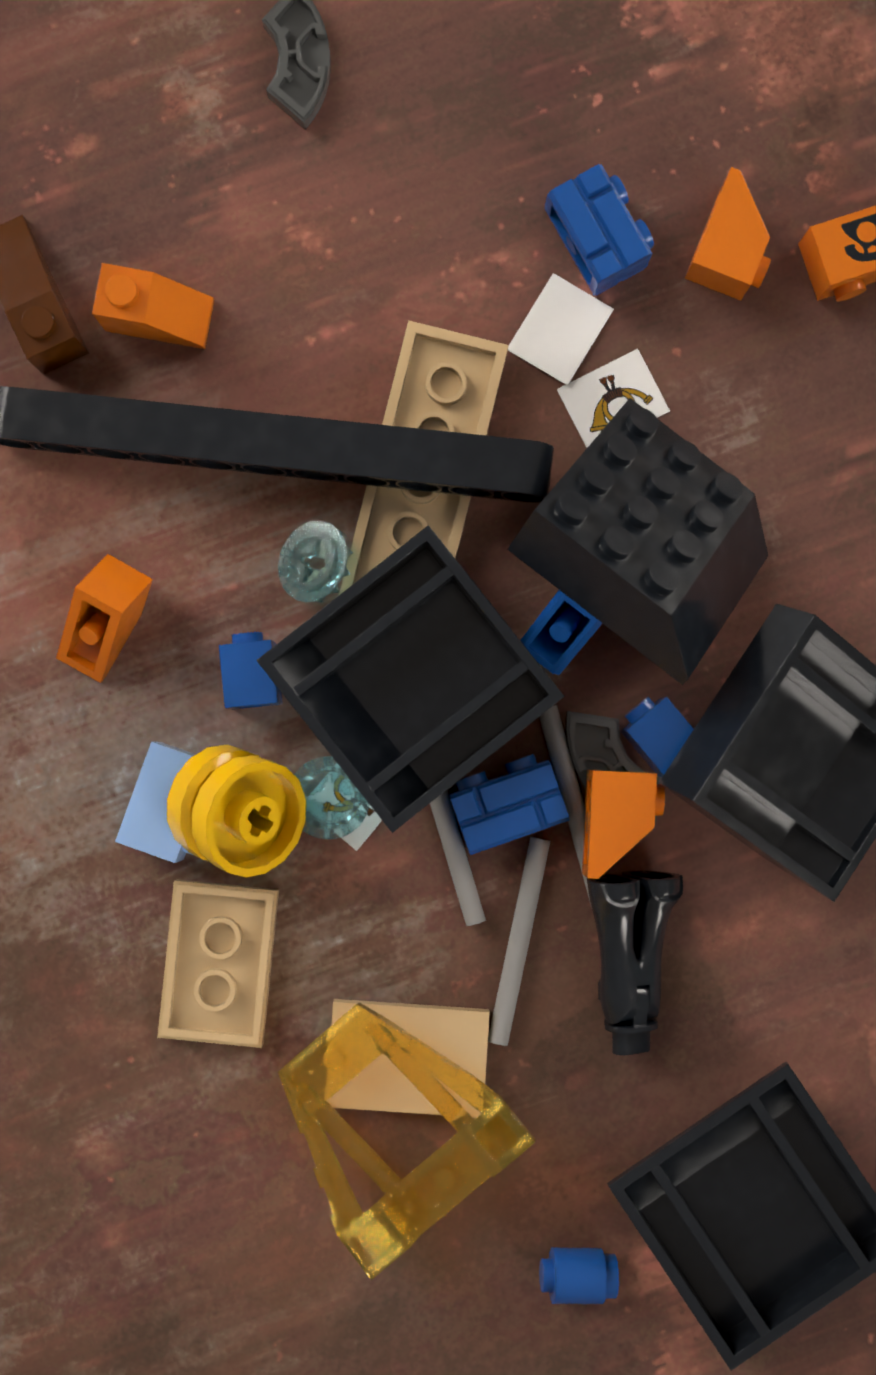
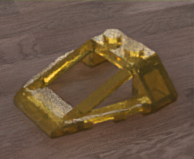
M361 1003L354 1005L278 1071L300 1134L304 1133L316 1167L313 1170L320 1188L324 1187L333 1211L331 1219L337 1236L371 1280L407 1251L426 1230L491 1176L494 1178L536 1142L535 1138L496 1092L415 1036ZM382 1054L387 1056L457 1131L455 1135L403 1179L399 1178L327 1102ZM435 1077L478 1110L480 1114L473 1118ZM325 1131L385 1193L364 1213L356 1200Z

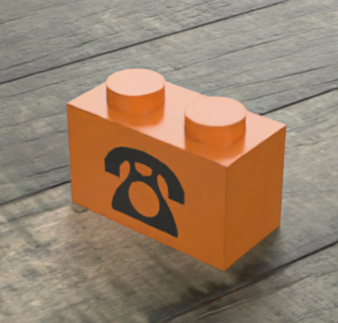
M876 205L810 226L798 243L817 301L834 295L837 302L848 300L867 290L866 285L876 282Z

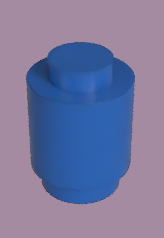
M551 1247L549 1259L541 1258L540 1260L541 1292L549 1293L552 1304H604L605 1299H616L619 1290L617 1257L615 1254L604 1253L602 1248Z

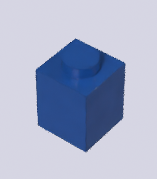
M263 632L233 634L232 644L219 645L224 706L226 709L234 710L283 704L281 691L256 661L277 644L272 640H263Z
M648 696L625 715L630 724L620 732L657 776L662 778L694 728L668 697L660 698L654 703Z

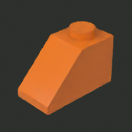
M733 167L730 168L684 278L740 301L750 286L760 287L771 262V258L763 255L770 236L741 170Z
M102 263L92 315L106 332L205 349L214 298L155 272Z
M107 554L74 589L56 659L101 683L106 678L140 619L153 579Z
M587 769L582 874L585 877L599 879L655 828V816H662L665 806V788L661 784H657L656 773Z

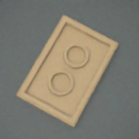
M179 879L174 881L157 1038L262 1048L265 1035L279 889Z
M334 999L326 1107L483 1118L489 1009Z

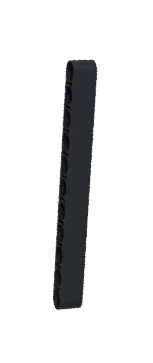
M0 386V445L13 448L530 503H541L549 493L554 447L540 441Z

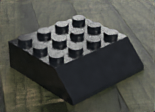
M631 398L628 399L537 506L507 549L682 685L689 679L768 557L755 493L744 486L737 477L727 473L701 453L694 444L686 441L662 423L651 411L643 408Z
M429 525L256 660L392 833L565 697Z
M776 604L659 783L759 855L835 902L876 839V665L815 614Z
M787 1062L775 1068L607 1183L731 1371L876 1272V1193Z

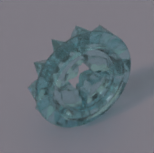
M310 521L299 526L290 534L281 549L278 561L279 579L287 594L304 603H323L328 594L340 593L338 584L342 577L351 575L346 564L347 559L354 554L346 546L345 540L347 535L328 522ZM306 557L310 559L313 557L325 560L326 564L322 569H314L304 560Z
M332 756L312 759L302 765L294 774L299 779L306 798V822L303 831L320 839L341 838L357 829L366 818L370 804ZM328 775H331V783H334V790L336 792L343 793V795H351V799H345L343 802L335 804L334 811L331 813V820H328V811H325V804L323 802H316V799L307 798L308 795H315L325 789Z

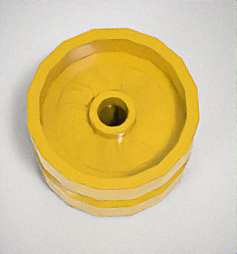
M228 744L207 747L189 758L175 776L167 797V822L174 839L189 853L209 861L227 873L247 878L266 874L284 862L298 844L306 822V798L299 779L287 767Z

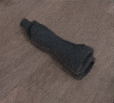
M639 870L622 872V875L606 873L599 879L587 878L589 898L596 923L601 956L598 1000L601 1002L605 1017V1030L612 1032V1053L616 1055H633L649 1052L650 1031L658 1028V1021L654 1018L659 1014L661 1001L663 941L671 910L683 894V877L680 874Z

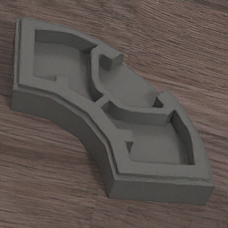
M279 0L262 19L263 27L276 43L279 54L276 74L267 87L266 92L271 101L306 130L319 112L329 86L331 57L328 37L320 13L312 0Z
M566 711L565 735L575 772L585 788L587 769L644 772L628 757L621 743L619 719ZM657 776V784H660L661 777Z

